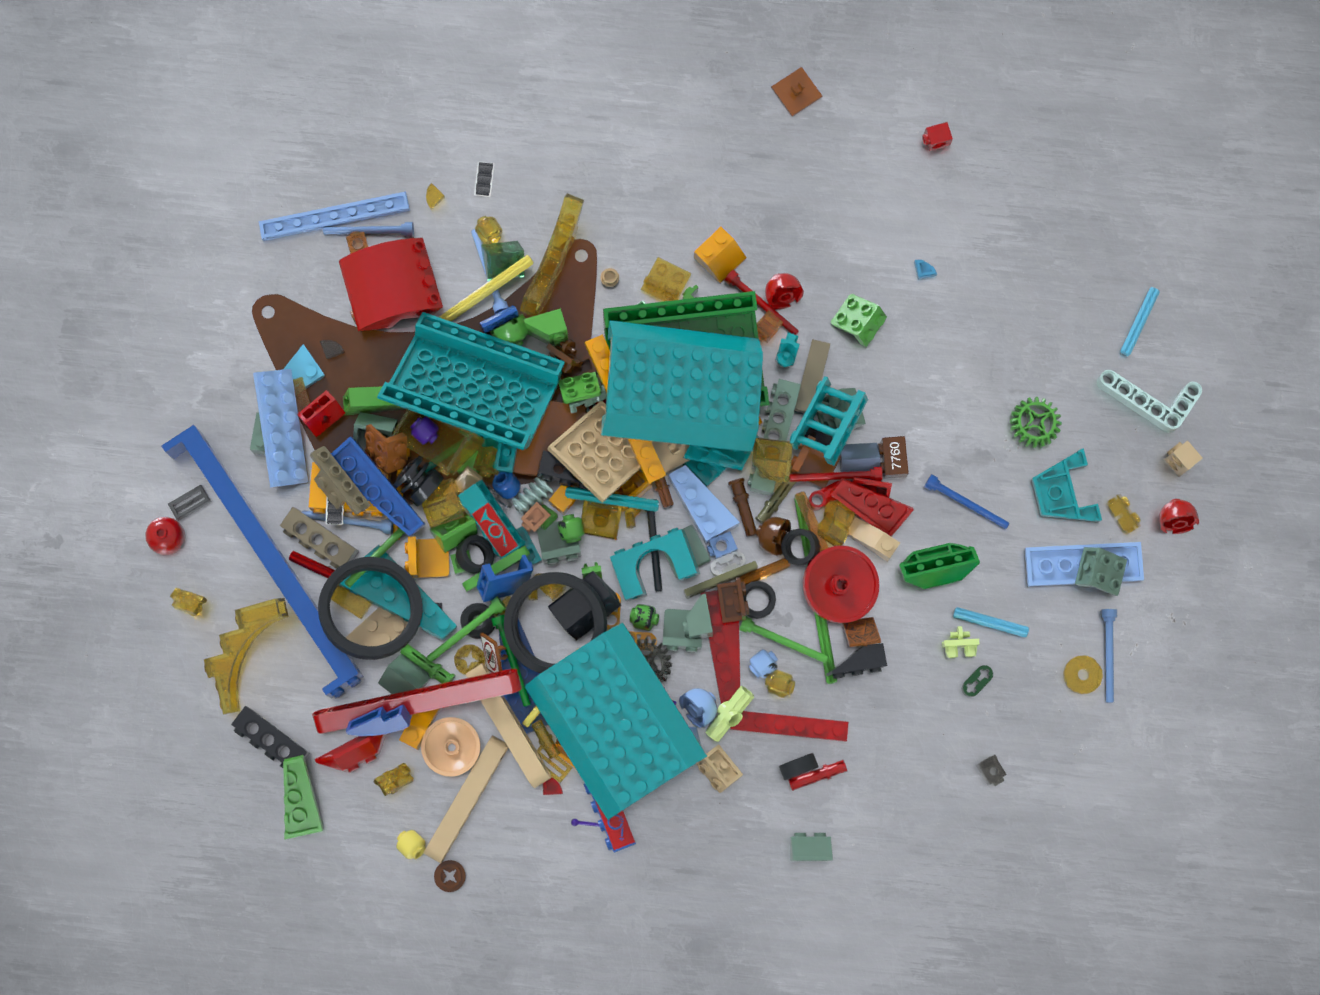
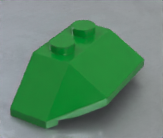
M946 543L913 551L899 564L904 581L922 589L962 581L980 564V560L974 547Z

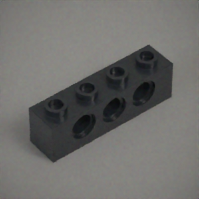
M543 450L537 472V477H541L540 480L545 482H552L554 480L558 481L562 486L570 487V485H574L581 489H587L554 455ZM553 467H562L563 473H555Z
M248 706L241 710L231 724L235 727L233 731L242 738L244 735L251 739L249 743L257 749L259 747L263 748L266 751L264 754L273 761L275 758L279 760L282 768L284 759L304 755L306 760L310 752ZM252 724H257L259 727L258 732L255 734L250 733V726ZM272 735L274 742L272 745L267 746L265 739L267 736ZM288 747L290 750L289 755L283 758L280 754L281 749Z

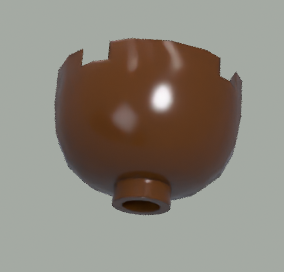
M771 517L764 521L762 525H759L756 536H758L760 547L769 554L775 556L782 555V540L787 532L791 531V522L781 517Z

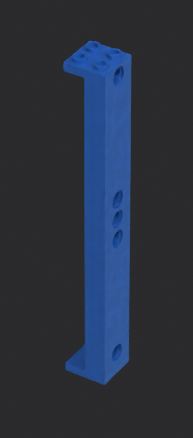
M192 425L161 445L163 450L172 459L188 450L337 675V679L322 688L325 695L337 699L345 693L344 690L349 686L353 688L361 683L360 679L364 677L351 656L337 649L326 637L320 624L317 605L202 432L195 425Z

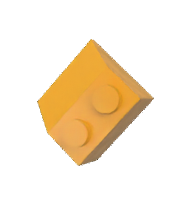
M721 226L694 251V259L719 283L747 258L735 239Z

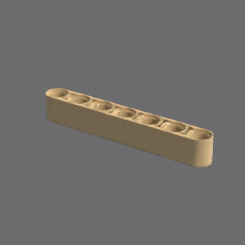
M481 663L467 672L466 677H475L489 674L490 672ZM504 695L480 700L531 786L536 788L552 778Z
M493 735L491 736L424 851L425 855L440 864L442 863L507 752L508 746L504 741Z

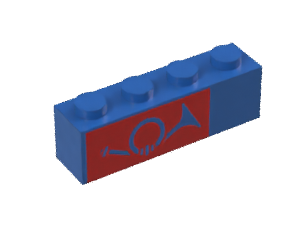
M584 783L583 785L585 787L587 795L591 794L586 784ZM593 797L594 801L590 803L594 813L598 812L601 820H598L601 831H606L608 836L605 839L608 850L613 849L615 853L635 845L636 843L624 812L622 811L607 820Z

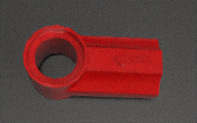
M839 480L818 491L812 492L807 500L808 507L813 511H818L822 507L836 501L837 499L830 495V491ZM813 497H818V498H820V499H821V504H820V505L814 504V503L812 502V498H813Z

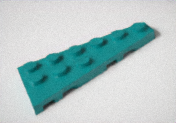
M378 544L364 557H370L380 547V545ZM387 552L380 557L395 562ZM366 571L351 587L345 585V581L349 577L338 585L350 590L355 595H360L391 614H396L407 622L410 619V601L406 591L397 580L385 573ZM418 586L423 605L422 619L419 627L429 634L444 640L457 628V625Z

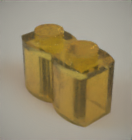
M838 500L830 501L824 509V519L818 525V536L833 546L843 545L847 539L849 527L854 520L855 513Z

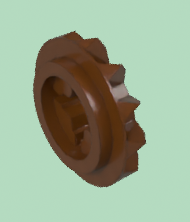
M453 860L442 862L434 872L436 885L445 892L457 891L465 882L466 874L463 866ZM456 869L453 877L457 882L448 880L444 883L447 877L444 870L451 873Z

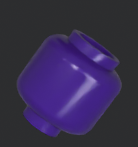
M420 416L410 427L412 429L411 435L423 445L428 442L432 444L439 436L437 434L439 426L428 416L423 418Z

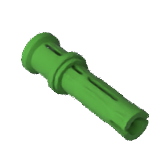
M409 644L400 651L401 654L428 672V676L431 679H435L441 684L453 681L456 676L443 669L441 664L430 662L427 657Z

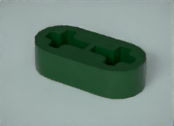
M982 665L969 676L961 688L965 696H976L993 678L991 667ZM980 670L988 671V679L984 677L980 681L978 680L981 675ZM976 682L977 685L974 687L975 693L972 691L967 692L968 687L966 685Z

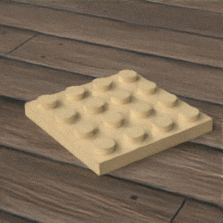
M600 401L556 439L547 450L603 503L641 468L627 438L601 436L602 416L606 414V404Z

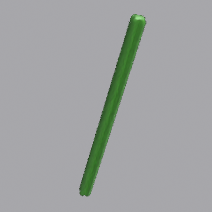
M795 496L799 528L811 531L805 496ZM801 535L804 556L806 557L810 553L811 545L809 539ZM815 613L821 653L829 657L827 663H823L826 676V673L835 667L827 620ZM826 676L827 684L837 682V679H833V676Z

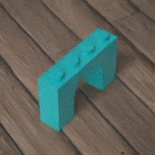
M673 528L667 531V535L662 537L660 534L649 538V542L644 544L643 541L635 543L631 549L625 550L623 548L615 551V555L610 556L626 601L647 595L640 576V564L642 559L652 551L661 550L670 556L679 580L683 581L700 574L685 530Z

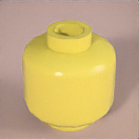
M415 830L403 831L397 837L396 848L406 859H418L423 855L426 849V842Z

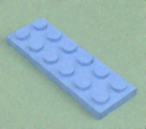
M291 369L255 372L253 376L270 488L308 483Z
M1141 542L1025 548L1028 587L1075 584L1084 547L1102 548L1127 559L1122 582L1144 581Z

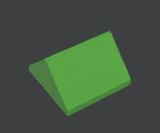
M464 511L456 513L429 529L444 553L458 546L469 536L478 534L475 520Z

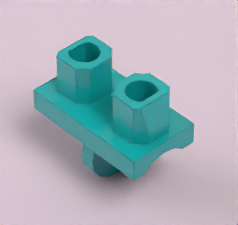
M787 333L786 339H781L775 359L780 366L789 367L794 365L800 346L797 343L799 336Z

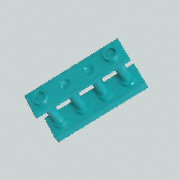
M824 376L823 380L817 384L816 393L796 431L792 432L790 444L795 450L798 449L801 443L824 453L826 462L834 466L868 401V397L865 392L860 390L857 391L856 395L851 396L830 387L831 382L828 377ZM826 394L850 403L848 411L841 412L822 404ZM819 410L840 419L841 424L839 428L833 429L814 421L813 419L817 411ZM811 427L832 436L833 439L830 445L825 446L804 437L808 428Z

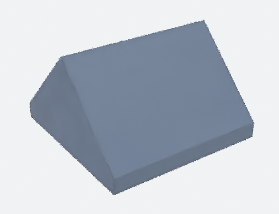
M877 443L845 444L840 454L841 472L870 471L873 467H880V454Z

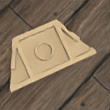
M378 607L345 638L363 646L383 645L398 637L408 622L396 614L393 615Z

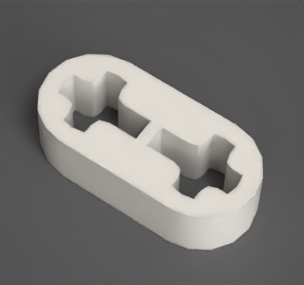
M735 551L715 559L711 563V573L714 576H719L745 565V556L743 553ZM733 556L742 558L740 565L736 563L730 565L729 562L734 560ZM716 563H719V565L727 564L726 567L722 568L721 573L718 570H714Z

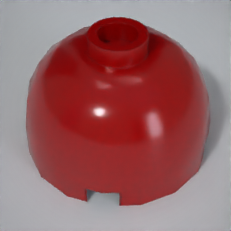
M788 273L775 274L768 281L765 288L766 299L773 309L788 308L791 306L789 303L793 301L797 303L804 294L799 280Z
M1172 499L1163 506L1159 514L1160 527L1165 533H1167V530H1173L1172 534L1185 533L1193 530V525L1196 523L1197 525L1199 524L1196 508L1185 500Z
M158 517L147 526L145 532L146 542L155 553L163 556L172 555L181 549L185 541V530L174 518Z

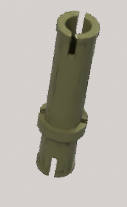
M792 473L787 474L769 501L766 500L764 503L765 506L755 518L759 523L763 524L774 512L778 511V506L796 483L789 481V475Z

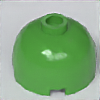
M519 314L518 317L491 330L490 333L493 337L520 346L523 344L522 340L528 334V329L524 323L526 318L524 314Z

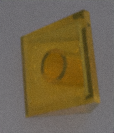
M584 500L581 519L585 534L617 540L622 507Z

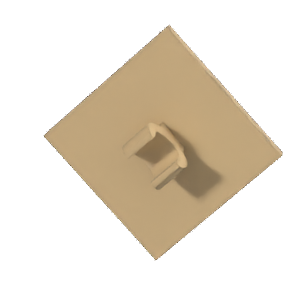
M651 441L665 473L689 461V459L683 457L690 445Z

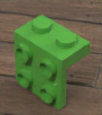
M850 294L831 320L833 326L854 335L861 345L867 347L870 341L873 340L876 332L884 324L887 316L879 305Z
M595 372L559 380L562 400L565 404L601 395Z

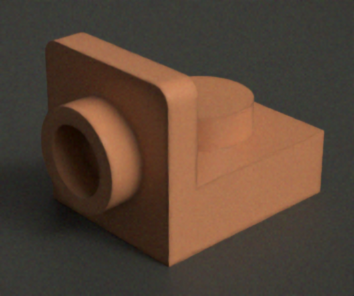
M536 502L521 517L523 521L521 525L528 532L532 530L535 533L551 515Z

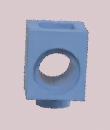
M730 531L710 539L708 542L709 546H707L710 556H714L715 559L738 550ZM723 542L727 548L724 551H719L716 548V544Z

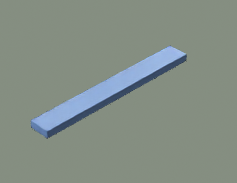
M405 191L258 222L262 240L266 241L315 231L324 227H334L410 211Z

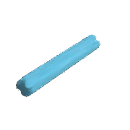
M1154 287L1149 289L1122 346V354L1126 356L1131 354L1160 293L1158 289Z
M956 607L953 613L954 618L1021 637H1027L1029 627L959 607Z

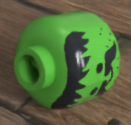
M574 514L562 516L563 520L559 521L557 525L561 540L566 541V543L580 541L581 537L585 534L582 519L574 517Z
M638 604L635 608H632L630 623H632L634 628L650 631L654 625H658L659 614H656L654 606Z

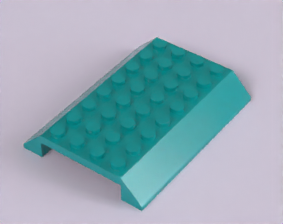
M422 312L415 325V335L390 382L384 383L377 398L525 450L530 446L554 396L565 361Z
M609 321L608 340L611 341L606 414L602 416L601 436L752 452L759 429L763 351L758 338Z
M624 623L602 633L525 685L526 690L607 820L707 757V754Z

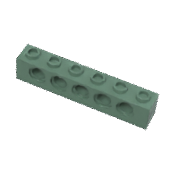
M779 379L778 384H773L771 394L774 395L773 402L769 401L770 405L766 411L770 415L768 420L764 419L762 430L765 431L764 438H759L757 448L760 449L759 456L755 455L752 467H756L755 472L750 474L747 484L751 485L750 491L768 496L773 495L801 384ZM780 397H785L788 400V403L786 405H781L778 402V399ZM780 415L783 418V422L776 423L773 417ZM771 433H775L778 435L779 439L777 441H771L768 435ZM771 451L774 454V458L766 459L764 453ZM766 469L769 472V476L766 478L761 477L759 471Z

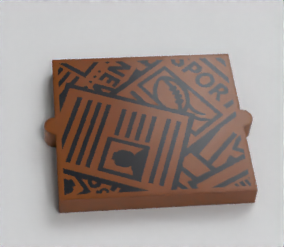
M874 617L842 623L849 647L881 643Z

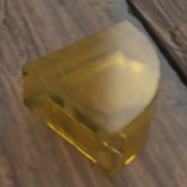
M431 183L427 188L426 201L432 210L445 196Z

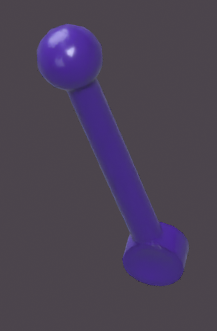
M577 819L571 820L572 826L600 827L598 823L578 821Z

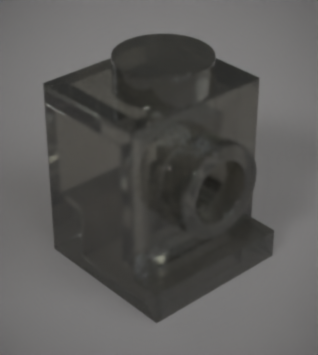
M995 754L976 764L987 785L993 783L994 786H997L1005 781L1003 777L1007 774ZM992 767L997 770L995 775L990 773Z

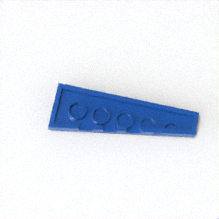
M350 436L331 453L367 501L373 504L408 536H413L425 525L424 521L353 437Z

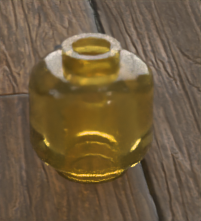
M483 216L477 220V225L475 226L476 234L485 244H495L502 237V227L495 217Z
M775 670L771 675L767 676L765 685H767V690L770 694L785 698L793 693L795 681L791 674Z

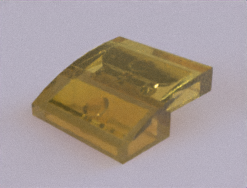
M453 477L443 480L422 503L430 528L465 517L466 515L465 509L458 497L460 491Z

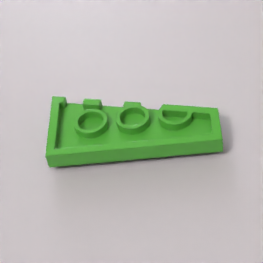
M304 755L284 759V840L323 831L324 828Z

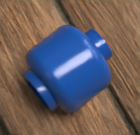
M502 471L495 475L492 486L503 499H510L518 494L521 483L513 473Z

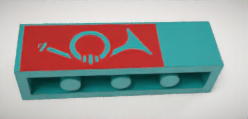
M483 480L476 482L458 495L461 505L467 508L471 517L482 530L483 537L489 540L493 546L494 553L500 556L501 559L525 544Z

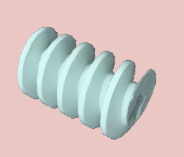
M538 477L534 479L536 484L529 483L530 489L526 487L523 489L524 494L520 492L517 494L519 500L512 498L514 507L522 516L536 502L543 504L542 497L549 499L548 491L554 494L552 488Z

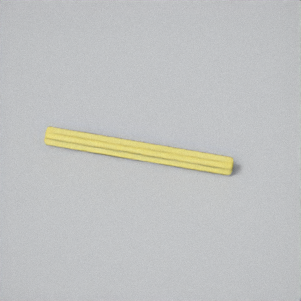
M526 255L443 313L439 318L452 322L533 265V260L529 255Z

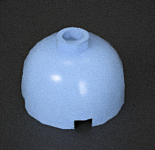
M694 688L680 696V706L682 710L686 708L689 713L686 714V717L699 728L703 726L704 728L715 718L717 713L716 698L711 692Z

